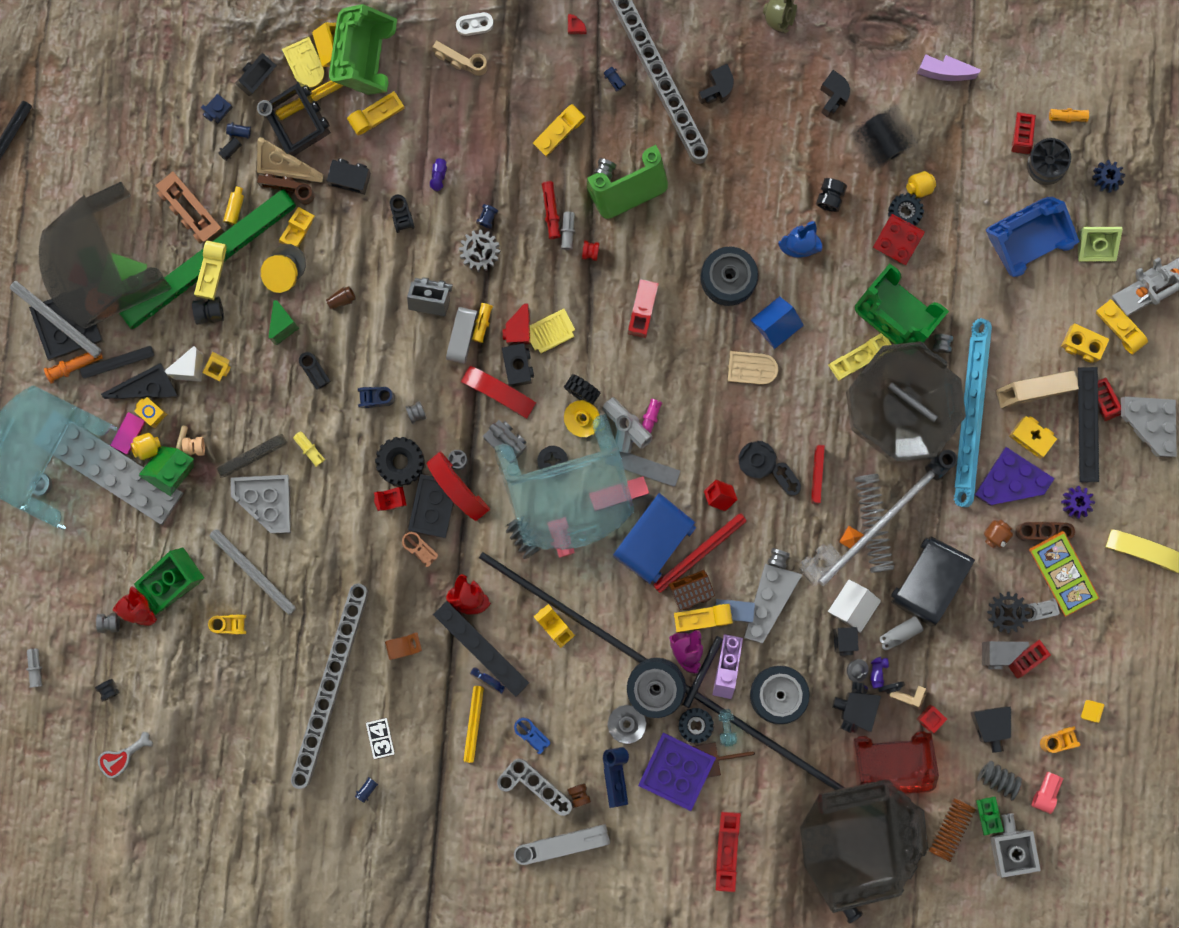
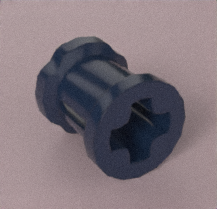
M483 204L482 213L476 223L491 229V223L495 214H498V210Z

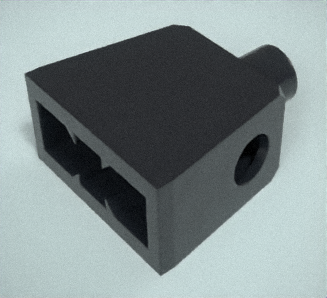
M1011 706L971 712L980 741L990 742L992 753L1004 751L1002 740L1011 738Z

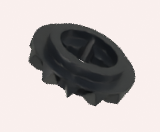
M558 446L545 447L538 455V467L548 476L562 474L568 465L567 454ZM551 453H553L555 459L561 460L555 463V469H553L551 463H544L550 460Z

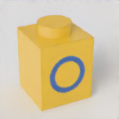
M148 397L141 399L136 404V409L134 410L153 428H156L168 415Z

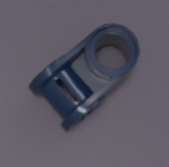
M361 387L357 389L360 392L358 408L390 406L395 401V394L388 387ZM384 392L390 393L387 401L381 400V395Z

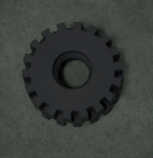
M393 437L392 440L388 439L384 445L382 444L380 450L376 453L375 463L377 471L386 482L394 486L410 485L411 482L418 480L419 475L423 473L422 470L425 466L423 452L411 439ZM400 454L408 459V464L403 469H397L393 465L394 457Z

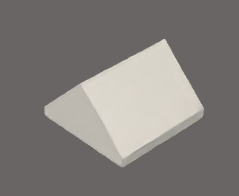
M193 346L168 367L165 373L174 380L201 382L204 355Z
M848 580L828 612L848 626L857 627L858 632L861 633L881 600L868 589Z

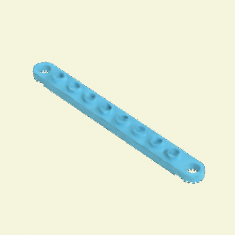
M982 318L975 320L971 327L972 337H970L955 478L954 501L957 506L964 508L969 507L974 501L992 330L991 323ZM984 324L985 330L979 333V327ZM964 493H966L967 500H965L963 503L961 501V497Z

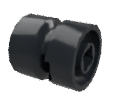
M824 178L821 187L823 193H819L816 205L830 212H839L842 204L840 198L844 197L847 185L836 179Z
M215 297L214 300L208 299V301L204 299L192 301V311L196 325L207 324L209 320L213 323L224 321V311L220 297Z

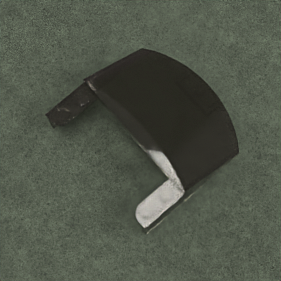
M122 182L86 197L83 195L47 226L41 234L39 266L45 288L59 310L68 319L84 329L171 289L162 272L152 267L122 280L94 213L131 196Z

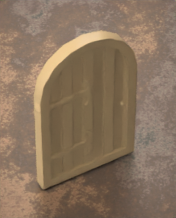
M730 351L727 382L764 385L769 384L776 378L778 364L771 356L762 353Z

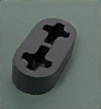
M778 463L772 472L774 478L787 495H797L801 490L799 480L787 464ZM777 467L786 469L784 472L787 477L786 479L782 475H777ZM787 480H789L791 484L795 483L797 485V487L795 488L796 492H794L793 490L788 491L787 488L789 487V484L787 483Z

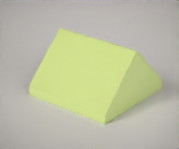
M1083 227L1077 233L1080 241L1078 243V261H1117L1122 227Z

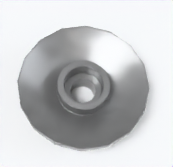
M631 705L619 706L609 716V733L620 743H634L645 732V716L637 712ZM624 721H630L631 725L629 728L623 726Z

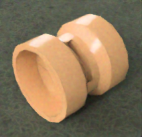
M183 438V452L190 457L193 454L204 456V438Z

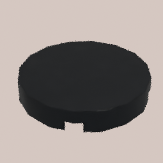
M763 441L750 442L740 451L738 459L740 469L746 476L752 479L768 477L777 465V456L774 449Z

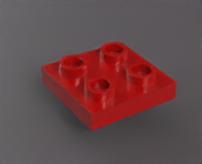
M891 214L873 248L907 265L925 231Z

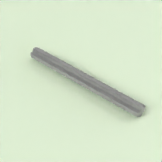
M14 281L10 285V289L94 358L101 354L102 350L20 283Z
M215 529L210 533V538L288 615L295 611L296 607L219 530Z

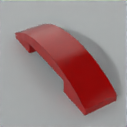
M471 365L461 380V383L490 397L525 419L529 417L536 405V402Z
M441 451L426 463L431 474L447 496L474 521L480 519L490 510L479 495L475 496L451 468L453 466L452 463Z
M721 812L716 891L735 892L741 813Z

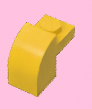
M549 604L534 616L560 648L575 636Z

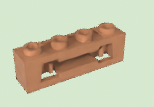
M171 172L155 185L160 190L157 194L164 202L168 200L171 203L169 208L176 216L180 214L183 217L181 222L188 230L190 228L194 230L195 234L193 236L200 244L206 241H214L224 233L223 229L174 172ZM178 186L183 190L182 194L202 216L203 219L198 222L202 230L197 228L198 224L181 204L170 196L173 194L177 199L182 196L181 192L177 189ZM206 218L211 223L210 225L204 221Z

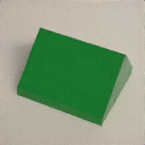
M274 300L268 338L273 344L278 345L297 331L299 327L281 304Z

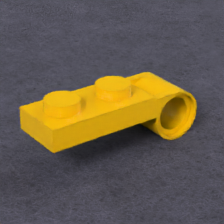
M395 91L366 109L353 112L347 117V120L355 133L362 135L405 109Z
M573 104L569 105L533 144L547 157L573 129L578 128L585 121L586 117Z
M1111 299L1096 310V314L1122 340L1123 347L1130 354L1133 355L1148 343L1144 333Z
M730 604L674 613L677 633L733 624Z

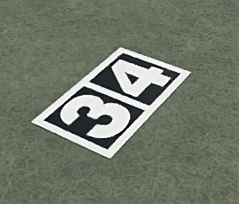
M387 718L366 723L373 758L377 759L394 755Z

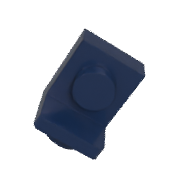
M218 93L207 106H201L204 112L202 115L208 121L212 122L214 120L217 124L233 108Z

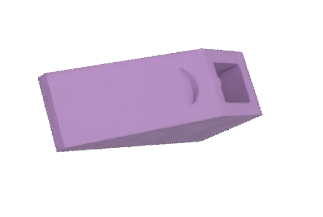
M724 634L712 695L732 699L743 638Z

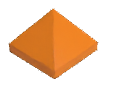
M848 526L839 543L850 549L864 534Z

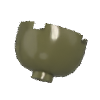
M770 0L763 9L767 25L778 32H789L787 28L789 24L792 26L794 23L797 5L794 4V0Z

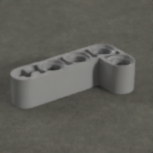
M515 759L497 780L499 789L505 792L513 789L521 781L559 815L565 816L572 810L570 799L524 759ZM516 762L524 764L525 769L522 773L515 772L514 764ZM531 775L538 776L539 784L536 786L530 785L528 778ZM503 777L511 779L512 785L505 788L501 785ZM546 788H551L554 791V796L550 799L543 796V791ZM557 794L561 796L558 799L561 803L565 801L568 803L567 811L564 809L560 811V805L555 802V805L551 804L556 799Z

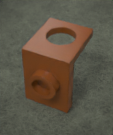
M418 633L385 641L389 660L422 651ZM413 639L415 640L416 648L414 647Z

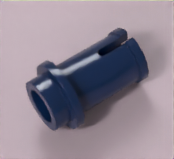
M610 67L604 72V78L608 79L615 91L618 92L626 84L616 72L617 69Z
M234 122L228 123L226 134L230 137L238 136L249 139L251 127L235 125Z
M368 777L361 789L356 791L355 797L365 803L366 800H369L368 797L378 786V783Z

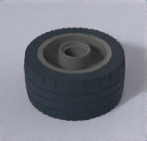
M731 246L722 247L712 252L706 258L701 270V285L705 294L715 303L724 306L737 305L747 300L754 292L758 282V268L752 256L745 250ZM729 274L732 276V279H727L725 276Z

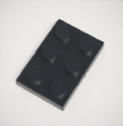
M420 474L408 531L446 539L454 502L447 496L433 476Z

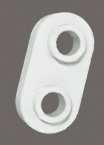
M483 12L461 16L456 22V28L460 35L470 36L491 31L494 23L492 16ZM482 22L488 23L486 26L481 25ZM464 25H468V26H469V28L466 29V30L463 29L462 27H463Z

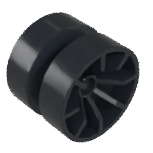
M1047 138L1039 141L1034 146L1027 161V170L1030 177L1043 185L1059 182L1064 177L1071 163L1069 147L1063 141L1056 138Z

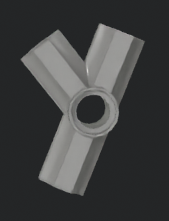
M614 397L606 401L602 410L615 422L617 427L614 450L631 453L633 442L642 449L652 441L653 436L639 423L637 416L630 414ZM627 419L629 420V426H628V427L626 426V420H627Z

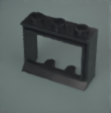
M297 82V84L270 100L269 102L273 108L271 114L266 116L286 154L292 156L299 154L331 133L328 128L330 127L329 122L325 117L321 116L319 104L313 101L311 97V89L307 84L304 85L300 82ZM298 94L317 130L292 144L274 108ZM264 103L263 112L266 111L267 103Z

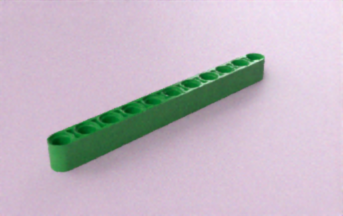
M281 190L212 241L226 244L224 262L290 213L296 207V203L286 190ZM203 249L120 311L119 315L130 329L140 326L197 283L204 258Z

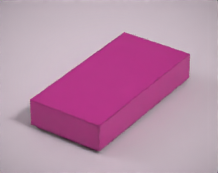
M128 412L110 446L129 455L131 451L130 444L133 443V438L140 435L146 422Z

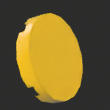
M274 255L268 257L263 262L261 279L267 289L276 293H283L291 290L297 282L298 270L295 263L289 257Z

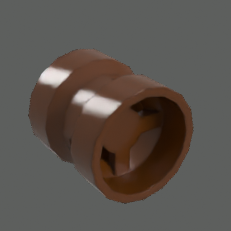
M585 783L567 789L568 794L572 797L571 803L573 808L591 802L590 796L586 793L587 787Z

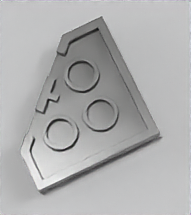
M1121 397V417L1125 422L1130 423L1135 429L1134 432L1152 449L1151 452L1156 457H1177L1176 400Z
M289 475L231 478V497L271 534L291 533Z

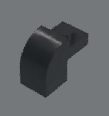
M728 64L710 71L709 78L713 86L699 92L698 98L701 104L705 102L710 104L716 101L717 97L723 103L730 97L734 79Z
M832 70L820 88L821 91L831 97L821 113L826 117L830 113L834 114L840 104L845 107L850 96L849 83L835 70Z

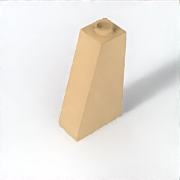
M1069 371L1013 382L997 389L996 392L1000 408L1070 393L1079 388L1075 372Z

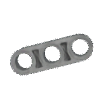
M458 307L446 360L466 363L478 311Z

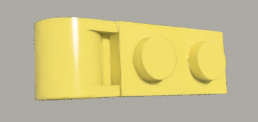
M212 241L205 242L203 249L204 258L194 292L195 297L214 300L226 255V244Z

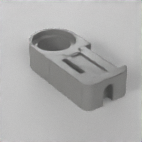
M1055 598L1037 604L1036 602L1031 603L1027 607L1033 611V616L1028 619V622L1056 616L1060 613ZM1021 608L1019 609V612H1018V615H1019V618H1020V619H1021V616H1022V609H1021Z

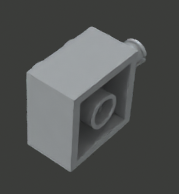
M1014 813L1001 815L1005 832L1001 835L990 836L997 876L1003 878L1041 871L1033 831L1016 830ZM1014 850L1018 851L1015 857L1012 856Z

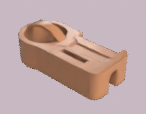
M408 532L403 536V547L412 554L415 552L414 555L424 564L426 563V567H429L437 559L438 554L417 533ZM408 534L417 536L419 544L411 539ZM404 538H406L415 548H408L405 545Z

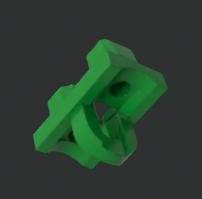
M996 797L976 800L983 835L1004 832Z

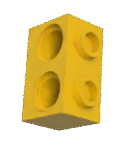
M1074 323L1070 326L1061 347L1065 348V351L1071 355L1078 354L1082 356V359L1086 362L1096 363L1101 359L1109 339ZM1072 336L1079 339V345H1075L1072 342ZM1090 344H1093V345L1096 346V348H1097V352H1096V353H1093V352L1090 351V349H1089Z

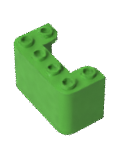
M364 4L343 8L339 12L336 22L329 70L330 80L366 95L387 92L388 77L385 74L377 73L379 70L382 39L390 38L395 34L397 18Z

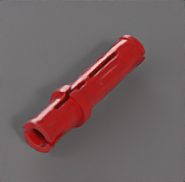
M546 181L542 183L546 210L545 223L548 226L549 239H558L561 237L559 230L560 216L557 214L554 182Z

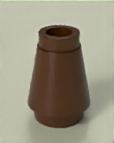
M343 286L326 299V302L332 310L352 304L356 297L350 286Z

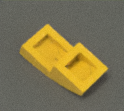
M298 207L288 221L289 225L280 237L279 243L292 244L299 247L315 215Z

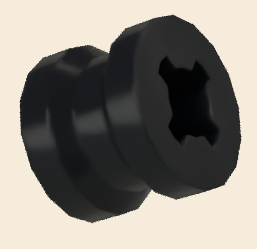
M113 679L107 680L95 687L96 691L101 694L100 699L102 702L120 693L114 687Z

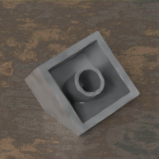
M982 642V665H987L988 669H1004L1005 665H1010L1029 646V642Z

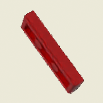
M817 445L815 447L812 504L821 503L825 445Z

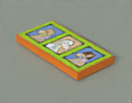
M1064 531L1029 549L1065 617L1100 599Z

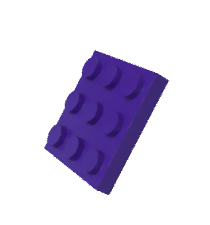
M663 732L638 786L692 811L716 757Z

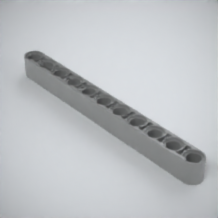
M610 0L690 159L695 164H702L707 159L708 148L632 0ZM621 3H626L628 7L626 9H622L619 7V5ZM633 19L637 23L635 25H629L627 21ZM640 35L643 36L645 40L640 42L637 41L635 38ZM651 52L653 57L647 58L644 56V53ZM659 68L662 73L654 74L652 70ZM666 84L670 87V89L668 91H664L660 87ZM676 101L679 105L671 107L669 102ZM684 117L687 122L680 124L677 119ZM693 134L696 138L688 140L686 135ZM696 150L703 151L704 155L702 157H697L694 154V152Z
M354 584L348 593L291 777V783L297 789L305 788L310 784L368 599L369 591L362 584ZM363 588V596L356 598L354 595L355 589ZM351 606L358 608V614L354 617L349 615V608ZM347 624L352 626V633L350 635L343 633V627ZM340 643H344L347 647L346 652L343 654L337 651V646ZM336 661L341 665V669L337 673L331 669V665ZM329 680L335 683V688L332 691H328L325 687ZM322 699H326L329 702V707L326 710L320 707ZM316 718L323 720V726L320 729L314 726ZM312 736L318 741L314 748L308 744V740ZM305 755L310 756L312 760L310 766H305L302 762ZM299 774L304 775L306 778L304 785L297 783L296 779Z

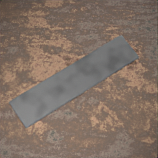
M613 447L609 448L605 463L674 487L680 474V470L630 453L616 451Z

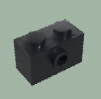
M261 53L252 64L248 62L242 69L244 73L235 84L250 96L277 65L265 54Z

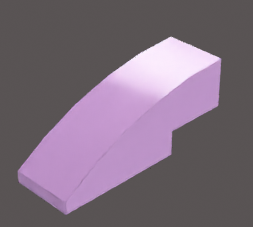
M925 55L917 74L938 80L964 81L976 79L980 69L947 55L943 61Z

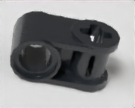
M400 194L392 196L390 208L396 232L400 233V230L407 228L414 229L413 218L405 197ZM396 201H403L404 205L402 208L397 209L394 207Z

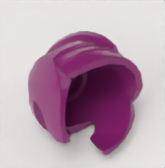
M699 630L693 631L690 634L678 632L669 637L673 655L680 666L689 673H698V669L701 666L699 661L703 654V646Z

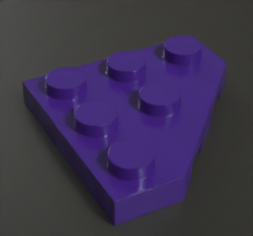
M1005 447L974 496L990 506L1041 496L1046 493L1055 478Z

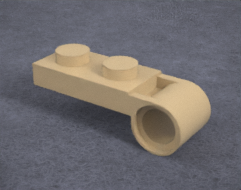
M437 40L433 45L435 56L443 61L445 59L450 61L451 65L456 69L461 70L462 68L477 76L486 73L487 62L482 54H474L468 59ZM476 62L483 63V66L480 68H476L473 65Z

